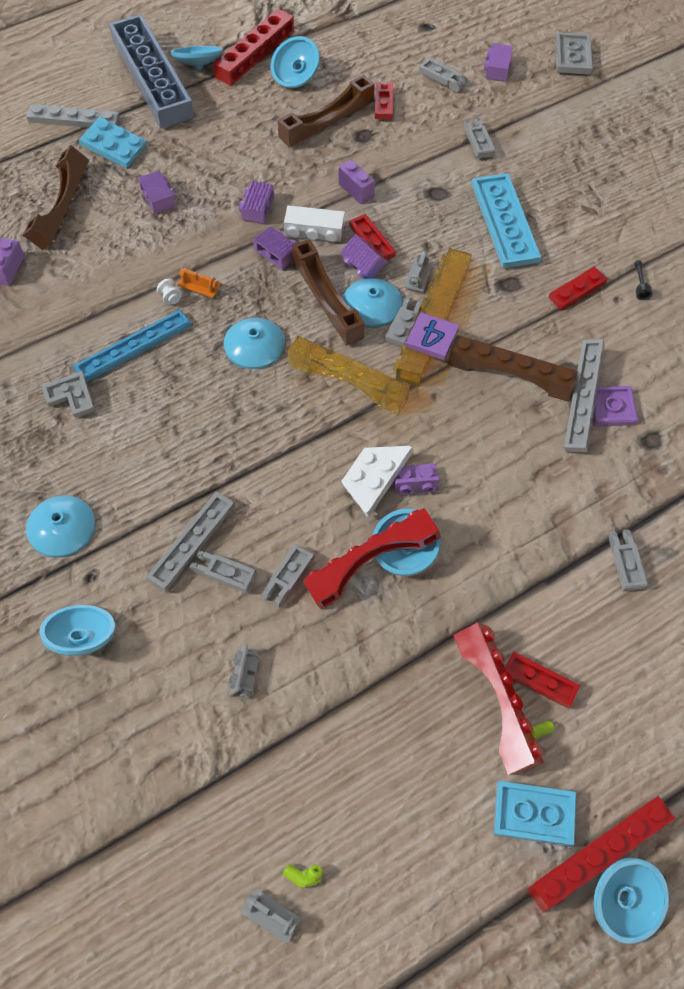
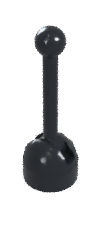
M636 260L634 266L637 268L640 284L636 287V297L638 300L644 301L650 299L653 292L648 283L644 284L641 270L642 261Z

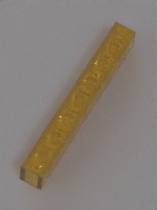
M449 248L447 254L442 255L440 261L441 268L436 269L434 274V284L430 283L427 291L428 297L423 298L421 304L422 313L448 320L469 270L472 254ZM417 313V314H416V317H415V320H414V324H415V322H416V320H417V318H418V316H419L420 313ZM404 343L400 354L402 357L397 359L394 365L396 380L419 387L432 356L406 348Z

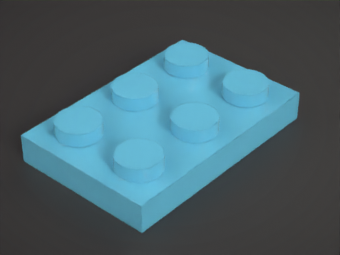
M99 117L79 139L81 146L126 169L147 146L145 139L102 117Z
M498 781L493 835L573 847L576 792Z

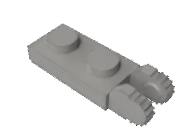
M430 57L419 66V73L448 86L450 90L456 93L468 82L466 76Z
M475 118V127H472L469 120H464V129L477 159L495 156L494 145L480 118Z
M406 297L403 306L400 307L385 336V341L405 347V343L420 314L424 301L418 300L414 311L408 309L412 303V297Z
M624 530L622 532L624 545H620L616 531H610L609 542L622 591L646 589L648 586L631 531Z
M294 544L270 578V583L263 591L261 598L268 600L277 586L282 589L274 602V605L279 608L286 600L288 593L292 592L315 558V554Z
M200 550L197 552L196 557L208 563V567L195 562L191 563L189 567L191 571L244 593H248L257 575L255 569L222 556L212 555Z

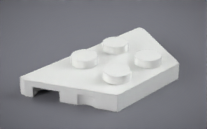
M411 446L364 448L341 482L344 488L351 494L353 500L360 506L366 517L369 518L413 453Z

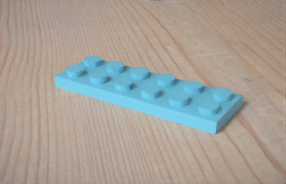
M509 174L473 178L471 184L502 268L539 263L541 255Z

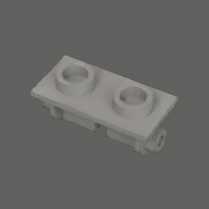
M421 252L417 258H414L404 288L424 292L433 262L429 261L426 252Z
M249 644L244 645L235 652L233 658L235 670L228 681L230 697L239 692L240 697L249 698V695L253 693L255 676L248 675L247 672H257L260 655L256 649H249L247 651Z
M258 889L255 890L253 895L249 896L245 903L246 907L242 911L244 916L286 944H288L302 918Z

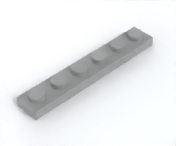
M604 339L582 341L578 374L575 381L564 444L566 452L588 451L605 347Z

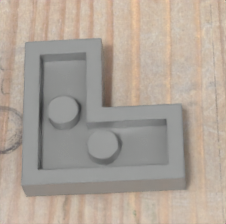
M82 371L41 385L49 407L69 400L72 414L75 418L96 411L85 375Z

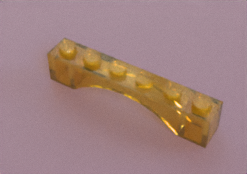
M297 336L288 349L289 366L305 373H321L341 379L355 386L374 400L381 408L399 415L408 401L410 385L303 337Z

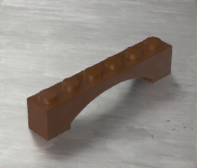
M363 74L350 81V85L342 94L325 107L306 115L296 116L292 112L278 120V137L288 147H291L374 102L375 84Z
M72 145L61 153L55 166L59 170L60 186L53 208L46 215L41 216L37 214L32 218L22 235L40 249H44L48 245L52 246L56 241L57 236L55 234L63 226L62 219L68 214L70 210L68 206L76 197L74 193L82 184L81 177L88 171L86 166L89 159Z
M307 239L292 245L294 265L345 345L347 346L364 339L365 323L356 309H352L346 304L333 286L312 241Z
M459 335L456 336L451 348L448 366L468 371V369H490L509 373L539 386L548 393V396L567 402L578 371Z

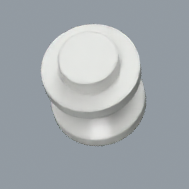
M165 279L157 286L156 290L159 295L163 296V301L166 304H176L180 300L182 292L176 287L173 279Z

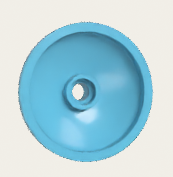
M303 36L289 38L280 44L271 60V73L276 82L286 88H297L308 83L319 68L320 52L318 47L311 39Z
M191 46L171 50V56L182 64L193 66V69H203L204 65L213 63L223 54V48L217 46Z
M377 278L362 279L348 287L343 296L346 304L350 308L357 310L365 323V327L368 328L383 327L392 323L403 302L399 290L394 285Z
M247 318L235 323L227 331L224 338V349L227 357L235 365L245 369H262L274 364L282 356L285 349V337L280 327L274 322L264 318Z
M68 495L55 496L43 501L32 511L26 525L27 538L32 547L44 556L52 558L67 557L79 552L90 542L95 531V517L89 505L83 500Z
M401 509L389 513L377 524L373 535L381 534L392 523L401 522L406 519L414 509ZM441 538L422 550L397 549L375 557V559L382 568L392 574L400 576L415 575L423 572L434 563L440 551Z
M91 605L69 606L53 612L42 622L40 638L45 647L58 654L67 656L85 655L97 651L111 640L115 632V623L113 617L102 608Z
M625 858L612 864L601 876L594 894V911L600 927L613 939L628 944L638 943L652 936L664 921L669 904L668 887L662 873L653 864L640 858Z

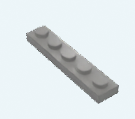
M31 104L27 114V120L30 123L90 128L99 117L115 125H118L120 119L119 112L34 104Z
M215 492L146 576L147 581L166 592L235 507L234 502Z

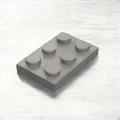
M556 32V72L591 74L593 68L590 34Z

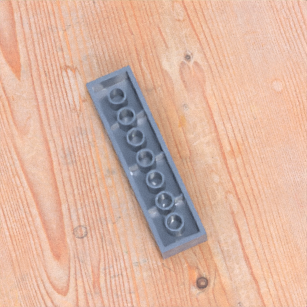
M140 14L109 23L112 42L160 128L194 118L192 100L143 16Z

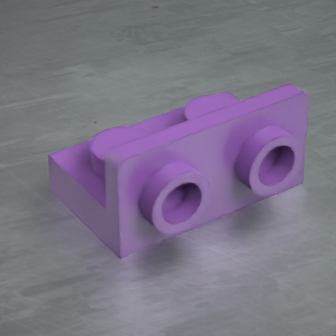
M436 463L403 466L393 481L395 494L409 495L415 492L432 493L439 491L440 477L437 475Z

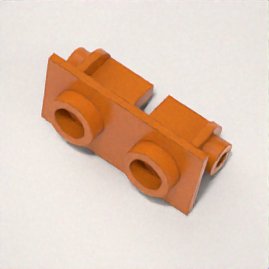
M188 268L180 269L179 276L182 278L177 286L210 298H214L222 285L214 277L198 275Z

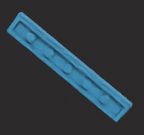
M179 309L73 365L76 373L82 371L86 382H89L192 327L191 322Z

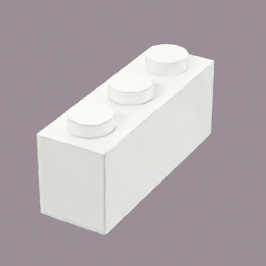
M288 205L284 219V235L341 242L345 212Z

